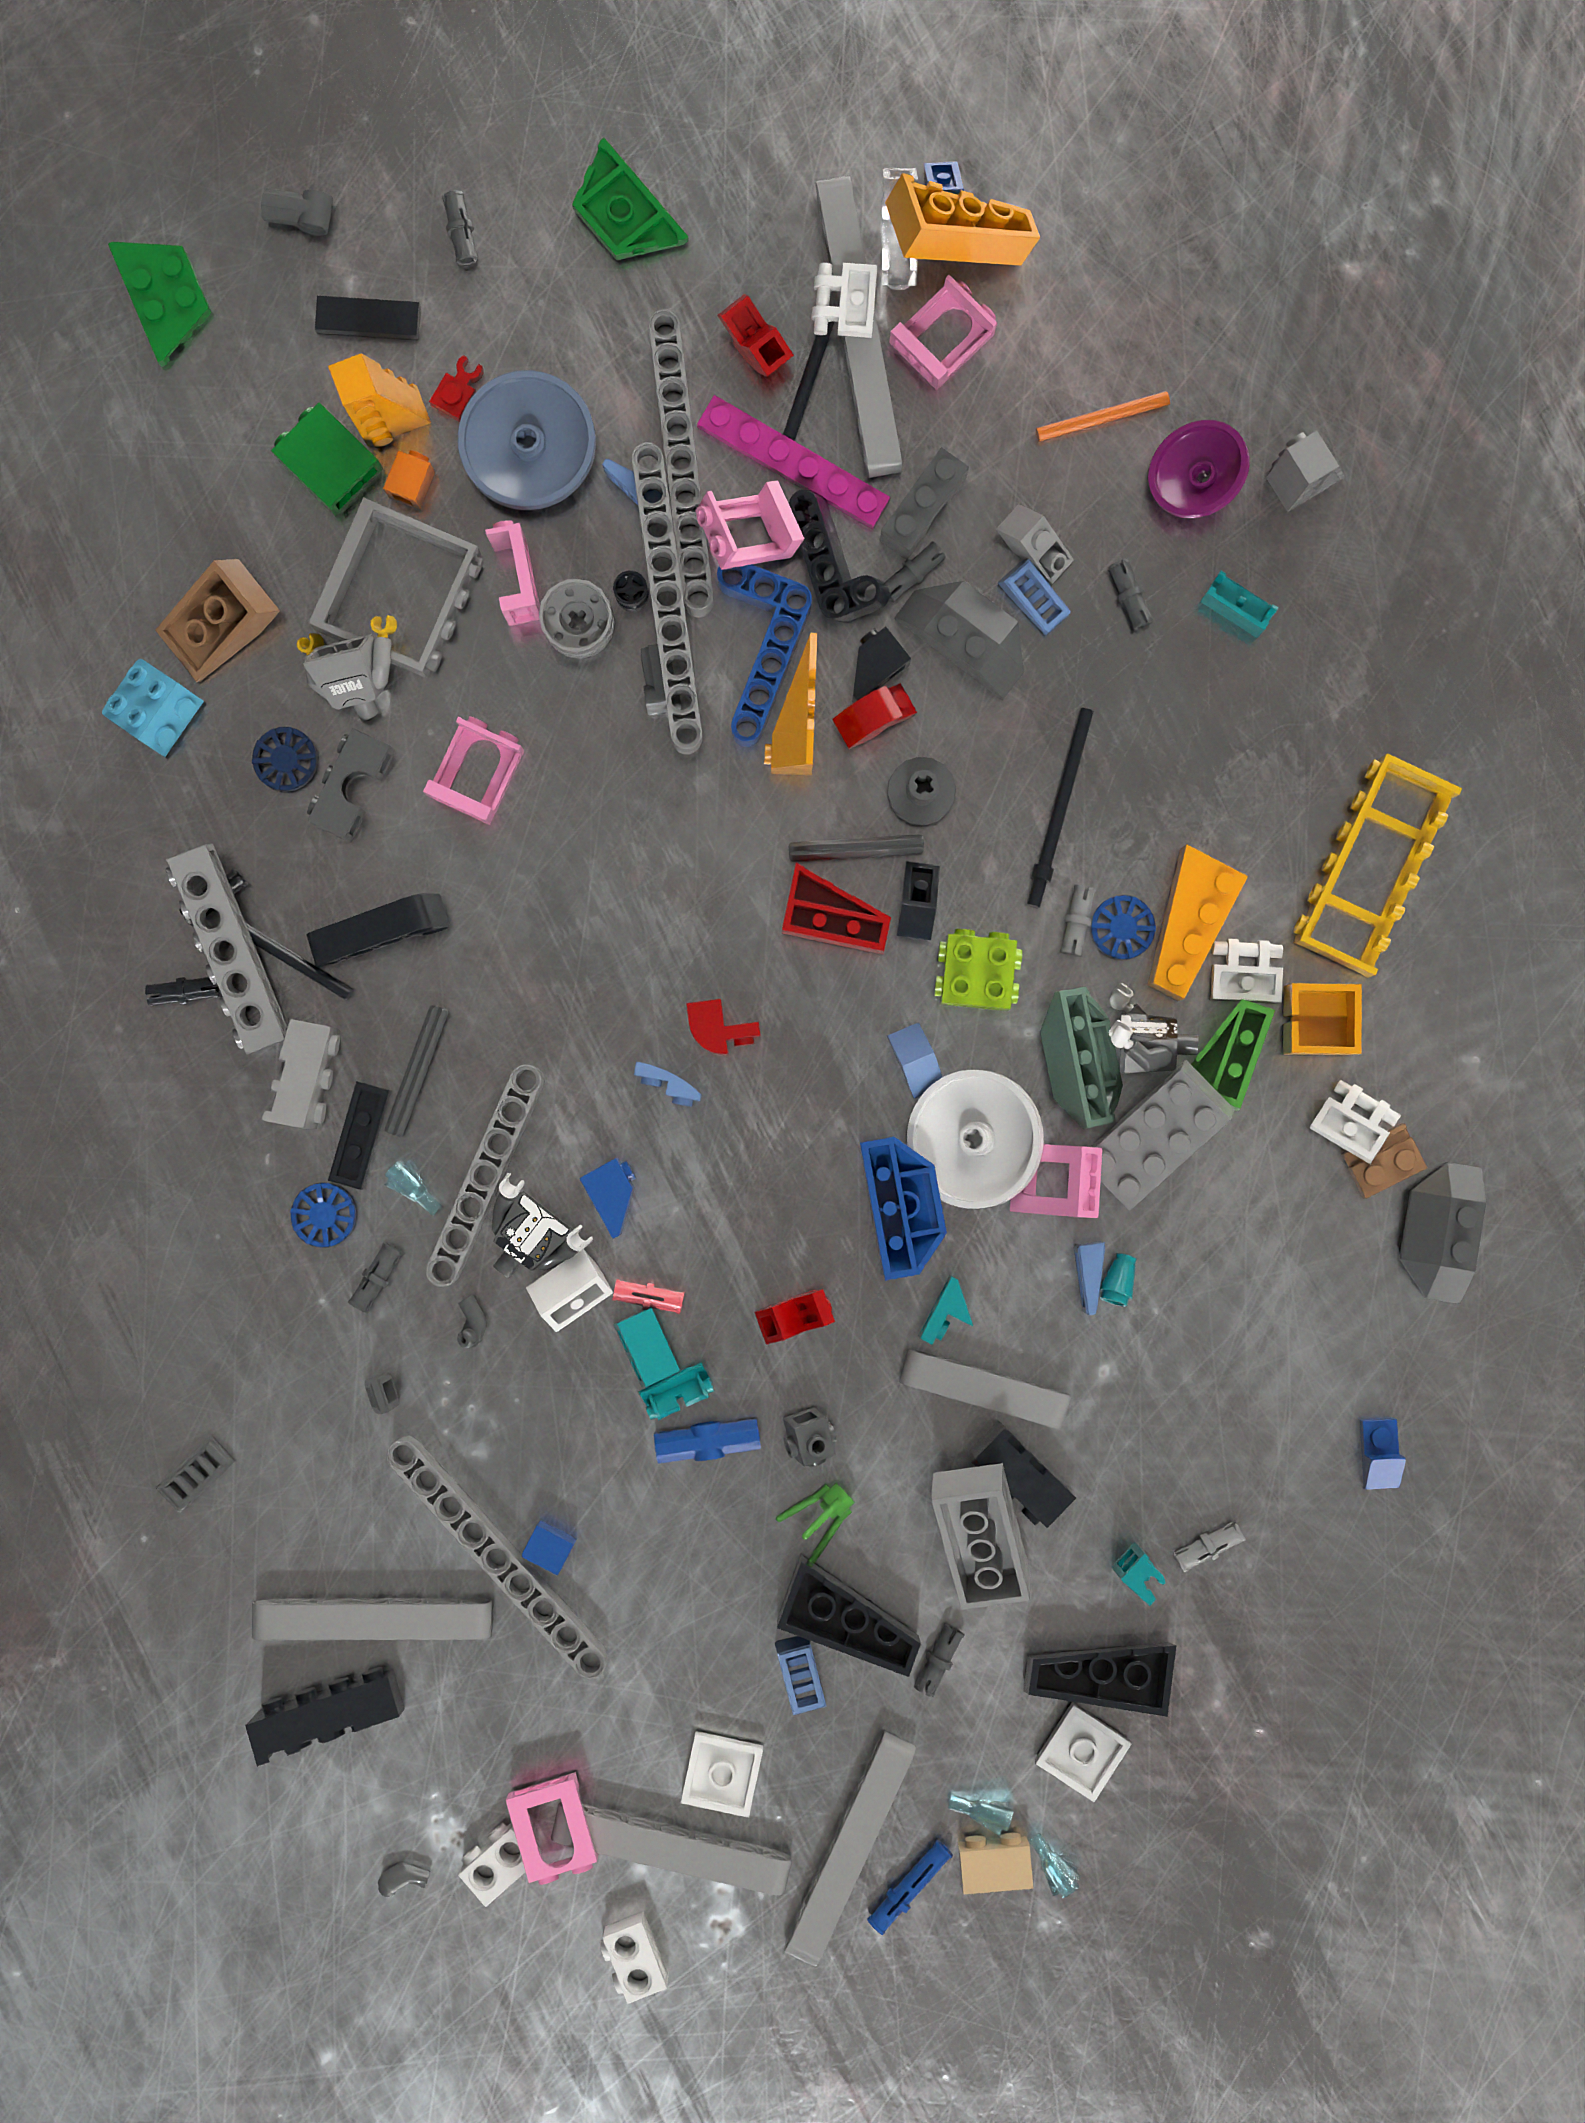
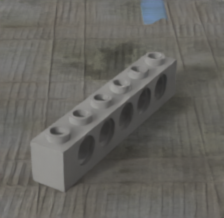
M205 844L166 859L169 865L166 868L167 877L173 887H178L182 900L179 901L181 911L187 920L191 919L196 932L193 933L195 945L200 952H205L209 962L206 965L207 974L214 985L218 984L222 997L219 998L221 1008L227 1017L231 1016L236 1029H233L232 1032L237 1046L240 1049L244 1048L247 1055L283 1041L288 1026L214 845ZM196 876L203 877L207 882V890L203 895L196 893L193 889L192 883ZM210 908L217 910L220 914L221 921L217 927L210 926L206 921V913ZM222 941H228L232 944L234 955L231 959H225L221 956L219 945ZM235 973H240L246 978L247 988L245 991H238L234 988L232 978ZM247 1006H254L260 1011L261 1017L258 1023H251L246 1018L245 1010Z

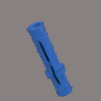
M936 1840L935 1844L895 1889L890 1888L886 1892L887 1898L867 1918L869 1924L878 1933L884 1935L885 1931L902 1912H908L911 1908L909 1904L931 1881L943 1865L953 1857L951 1851L939 1840Z

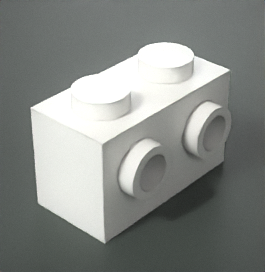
M584 1249L526 1287L540 1316L555 1332H558L613 1294L599 1266Z

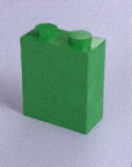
M318 402L314 407H308L302 412L298 418L299 423L290 432L285 431L278 436L274 442L275 447L271 452L336 517L383 470V467L379 460Z

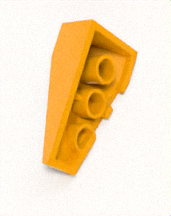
M810 633L772 733V744H765L764 764L771 765V774L812 775L817 633Z

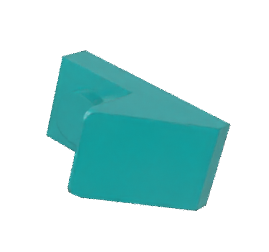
M949 1275L918 1335L920 1339L933 1345L936 1338L941 1341L950 1325V1322L945 1320L948 1314L973 1326L959 1281Z

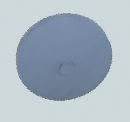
M522 370L506 373L490 380L472 396L460 419L458 450L469 478L485 496L509 508L535 510L557 504L570 496L582 484L591 469L595 457L596 433L588 407L581 396L569 384L551 374L533 370Z

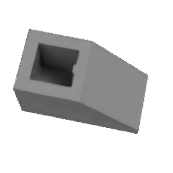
M1020 504L996 528L1011 551L1022 561L1030 559L1050 585L1074 561L1045 517Z

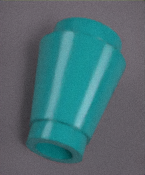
M1116 1254L1100 1286V1291H1102L1101 1300L1113 1305L1127 1307L1128 1301L1133 1299L1136 1258L1126 1254Z

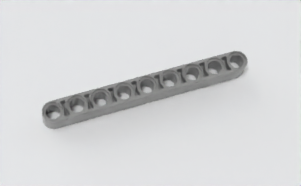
M850 176L816 181L821 223L828 261L832 264L833 276H842L843 263L866 264ZM834 291L836 305L840 307L841 291ZM874 309L872 338L842 336L868 478L903 471Z
M660 309L654 312L649 319V332L682 594L686 611L694 617H703L712 611L714 596L706 534L703 527L698 524L695 512L702 499L680 323L673 311ZM666 324L674 329L668 335H661L656 332L657 328ZM666 358H674L678 361L677 365L671 369H665L660 364ZM671 391H677L682 395L681 399L674 403L666 401L664 397ZM676 424L683 425L686 428L685 433L681 436H673L668 431ZM678 458H686L691 462L689 467L684 470H678L672 466ZM684 491H689L695 495L694 500L688 504H682L676 498ZM686 525H695L698 527L699 532L696 536L687 538L681 534V530ZM692 558H698L704 563L702 568L695 572L687 570L685 564ZM694 592L705 593L708 596L707 601L702 605L692 604L689 598Z
M644 442L634 449L632 465L670 735L673 747L678 752L691 754L697 751L702 743V728L664 459L661 449L656 444ZM644 456H652L657 460V464L650 469H645L638 463ZM649 490H657L662 494V498L656 503L645 501L643 496ZM654 524H662L667 528L666 534L659 538L651 536L648 530ZM659 558H666L670 560L672 566L668 571L659 572L654 569V562ZM664 592H671L677 597V600L669 607L663 606L657 600L659 595ZM669 626H676L682 632L680 638L675 641L665 639L662 633ZM674 660H680L686 664V671L681 675H673L667 670L669 663ZM685 694L689 696L692 703L687 709L678 710L672 705L673 698L676 695ZM681 729H692L697 736L695 741L691 744L680 743L677 740V734Z
M405 1436L391 1444L386 1455L390 1467L572 1669L584 1679L591 1680L599 1677L603 1673L608 1659L607 1650L604 1645L531 1564L522 1557L521 1553L420 1441L414 1437ZM399 1445H406L411 1448L413 1452L411 1462H403L397 1456ZM422 1471H429L435 1475V1487L428 1488L422 1485L420 1481ZM444 1498H455L460 1505L459 1512H447L443 1507ZM477 1523L483 1529V1537L480 1539L471 1538L466 1531L467 1524ZM492 1549L502 1550L506 1555V1563L501 1565L493 1563L489 1556ZM524 1575L530 1582V1588L518 1590L513 1585V1577ZM539 1601L549 1602L553 1607V1614L550 1616L540 1615L536 1610V1603ZM571 1627L575 1630L577 1639L572 1642L564 1641L559 1636V1629ZM586 1653H594L599 1657L600 1665L593 1668L587 1667L582 1661V1656Z

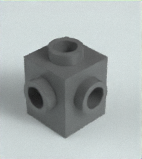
M813 1407L783 1418L787 1437L784 1438V1445L790 1458L794 1457L804 1467H813L824 1463L826 1458L836 1455L833 1442L837 1440L835 1430L832 1424L827 1421V1417L818 1409Z

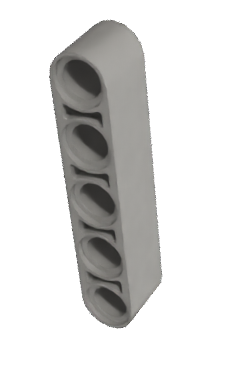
M908 1349L899 1381L901 1384L1057 1429L1063 1428L1071 1395L914 1349Z

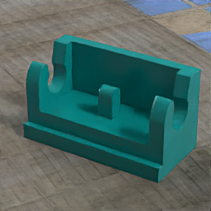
M1222 570L1217 574L1200 601L1256 638L1263 633L1270 619L1279 608L1275 604L1270 605L1228 578Z
M652 1308L643 1310L613 1324L641 1387H648L680 1372Z
M1134 1542L1112 1566V1569L1131 1590L1151 1606L1156 1598L1151 1590L1147 1589L1144 1581H1149L1150 1576H1152L1160 1584L1164 1585L1165 1579L1149 1560L1148 1555Z

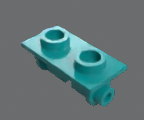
M700 1363L687 1367L680 1373L658 1381L638 1392L647 1406L646 1411L650 1419L658 1418V1420H661L681 1410L677 1399L683 1397L688 1407L705 1398H709V1393L713 1392L714 1388L711 1378L703 1364Z

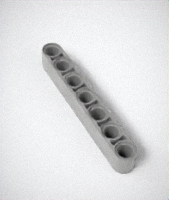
M520 1065L510 1075L427 1264V1278L435 1286L444 1287L451 1285L462 1274L498 1192L499 1184L505 1176L543 1089L544 1075L535 1066ZM525 1071H532L536 1076V1084L530 1090H524L519 1085V1077ZM512 1102H517L522 1108V1116L516 1122L509 1121L505 1116V1109ZM497 1134H503L508 1139V1148L501 1154L496 1153L491 1146V1141ZM484 1165L491 1167L494 1171V1180L489 1185H483L477 1177L478 1170ZM469 1197L477 1199L480 1203V1212L475 1217L467 1215L464 1211V1202ZM455 1229L463 1231L466 1235V1244L460 1249L455 1248L450 1242V1234ZM440 1261H446L452 1267V1275L448 1280H443L436 1274V1266Z
M266 1599L252 1602V1639L478 1640L492 1637V1601L489 1599Z
M886 1731L882 1732L791 1928L784 1946L785 1953L815 1967L820 1962L912 1762L916 1745Z
M560 1802L551 1840L560 1845L574 1848L562 1802ZM582 1804L597 1854L770 1895H784L792 1857L784 1852Z

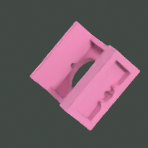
M950 275L946 277L944 287L904 325L900 322L891 330L889 343L936 390L995 334L997 327L996 316L992 310L985 304L980 306L971 297L972 292L969 287L961 280L956 282ZM948 310H962L971 319V331L940 362L918 338Z
M778 480L766 482L758 495L716 501L712 491H707L695 510L698 524L703 527L709 541L710 551L716 557L721 570L791 558L804 540ZM761 516L772 543L737 549L726 521Z
M509 520L493 524V528L485 530L494 552L512 548L521 591L519 594L499 597L501 611L509 626L538 621L540 603L525 534L520 523L514 524L513 521Z
M469 716L467 721L458 717L456 722L459 726L434 780H428L423 792L438 802L490 825L524 750L521 745L517 744L519 741L517 737L501 730L499 735L486 730L488 724ZM487 740L497 745L501 757L483 799L479 803L451 790V787L470 747L478 741Z
M1044 1144L1041 1162L1069 1163L1067 1198L1036 1196V1171L1028 1185L1019 1194L1010 1199V1212L1098 1218L1102 1148Z
M576 1772L508 1793L506 1803L529 1883L538 1881L539 1885L548 1884L559 1878L558 1874L572 1870L573 1874H580L592 1869V1864L598 1860L599 1854L595 1852L578 1792L579 1783ZM561 1798L574 1845L573 1857L547 1864L539 1853L527 1809Z

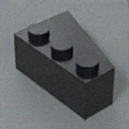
M1000 1421L970 1449L974 1456L972 1464L975 1467L1003 1463L1011 1499L1016 1498L1024 1506L1021 1512L1035 1526L1041 1522L1048 1528L1076 1499Z

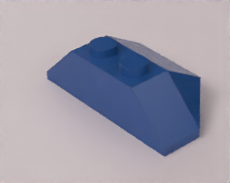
M896 1137L862 1142L860 1147L885 1281L919 1275L947 1234L935 1166Z

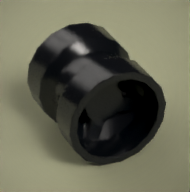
M631 570L624 571L616 577L613 583V591L618 605L629 612L639 611L645 607L649 600V591L645 578L640 573Z

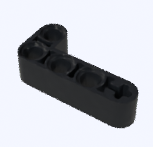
M803 489L795 492L789 500V506L804 537L800 547L821 612L828 618L848 622L883 608L890 598L888 585L884 581L868 575L851 579L826 500L809 490ZM823 532L824 541L820 547L815 548L814 538L818 533ZM833 564L834 575L826 581L824 571L827 566ZM874 584L876 587L875 596L872 600L867 601L865 591L868 586ZM842 596L845 605L842 611L836 614L834 604Z
M421 893L307 933L306 936L316 968H322L412 936H426L450 928L441 895Z

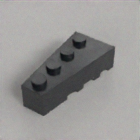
M1166 1642L1030 1655L1027 1659L1023 1691L1032 1696L1168 1717L1177 1645Z

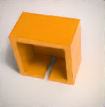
M1291 983L1284 986L1283 1017H1290V1022L1283 1024V1055L1361 1054L1362 984Z

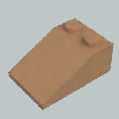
M239 559L214 560L155 631L194 680L201 682L260 635L280 610Z

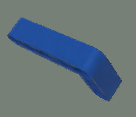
M754 565L723 570L719 566L717 569V580L719 588L724 594L774 613L731 723L732 736L735 742L741 746L750 747L757 744L762 737L811 612L812 596L810 590L805 585ZM729 571H737L742 575V579L737 584H728L724 581L723 577ZM761 583H768L772 585L774 591L771 595L763 597L758 595L755 589ZM799 595L805 599L806 604L800 609H793L789 607L787 600L791 596ZM780 627H788L793 631L794 635L787 641H781L776 638L774 633ZM769 658H774L781 663V667L777 672L769 673L762 668L763 662ZM755 690H763L769 695L767 702L761 705L754 704L749 698ZM742 722H752L756 726L755 733L749 737L740 735L737 728Z

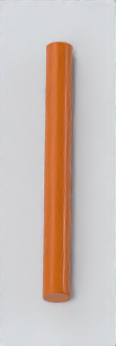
M1165 391L1036 428V436L1040 442L1170 405V397L1168 392Z

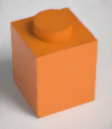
M398 450L383 487L387 496L420 510L435 475L431 463L428 462L429 458L416 451L410 450L409 454Z

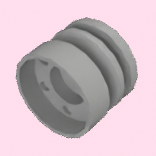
M575 578L560 581L548 590L541 601L539 611L541 629L554 649L566 657L576 659L593 657L604 650L612 639L615 627L612 607L603 591L591 582ZM574 615L579 618L585 615L584 621L586 626L581 628L577 625L571 628L573 626L571 618Z

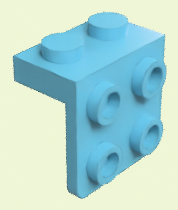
M139 659L128 670L123 681L113 695L110 696L102 710V714L139 741L166 757L204 701L143 659Z

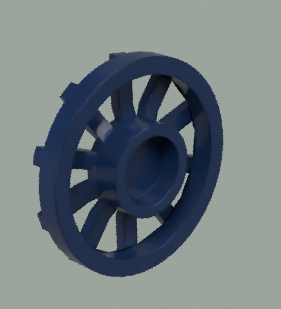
M278 727L266 732L257 740L252 755L253 768L258 778L268 787L283 792L294 791L306 785L313 777L318 763L317 751L311 739L300 730L292 727ZM287 733L284 745H281L277 734ZM293 734L302 738L293 747L290 746ZM271 737L275 743V749L265 745V742ZM304 744H307L310 753L298 754L297 751ZM261 748L269 752L271 756L259 758ZM311 759L309 769L299 765L300 760ZM271 763L272 766L262 773L259 764ZM296 769L306 774L298 782L293 774ZM277 770L276 782L273 783L267 777ZM283 774H288L292 784L281 785Z

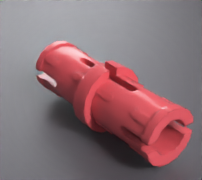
M616 1279L612 1300L640 1305L642 1310L655 1308L680 1314L684 1293L656 1288L654 1283L648 1282L646 1286ZM636 1292L664 1298V1300L659 1301L655 1299L632 1295V1293Z

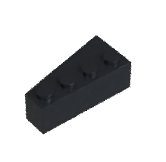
M800 1556L777 1619V1628L909 1677L921 1646L919 1635L804 1556Z
M378 1667L362 1673V1678L350 1682L349 1678L345 1677L330 1682L328 1684L329 1688L316 1692L315 1687L297 1692L295 1694L296 1698L283 1702L282 1697L262 1703V1709L245 1725L257 1767L269 1763V1758L273 1753L284 1750L287 1756L298 1753L301 1749L311 1745V1740L317 1738L318 1742L323 1744L346 1733L345 1728L351 1727L352 1732H358L400 1717L405 1708L394 1670L391 1669L383 1672L382 1667Z

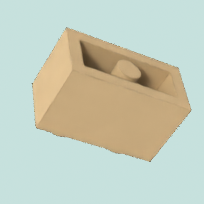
M1004 1833L1000 1835L999 1839L986 1840L985 1836L976 1835L965 1838L964 1842H958L963 1894L1034 1889L1030 1845L1027 1836L1021 1837L1019 1833Z

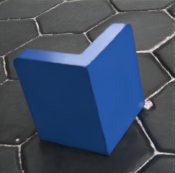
M540 1520L522 1553V1557L558 1576L577 1539Z

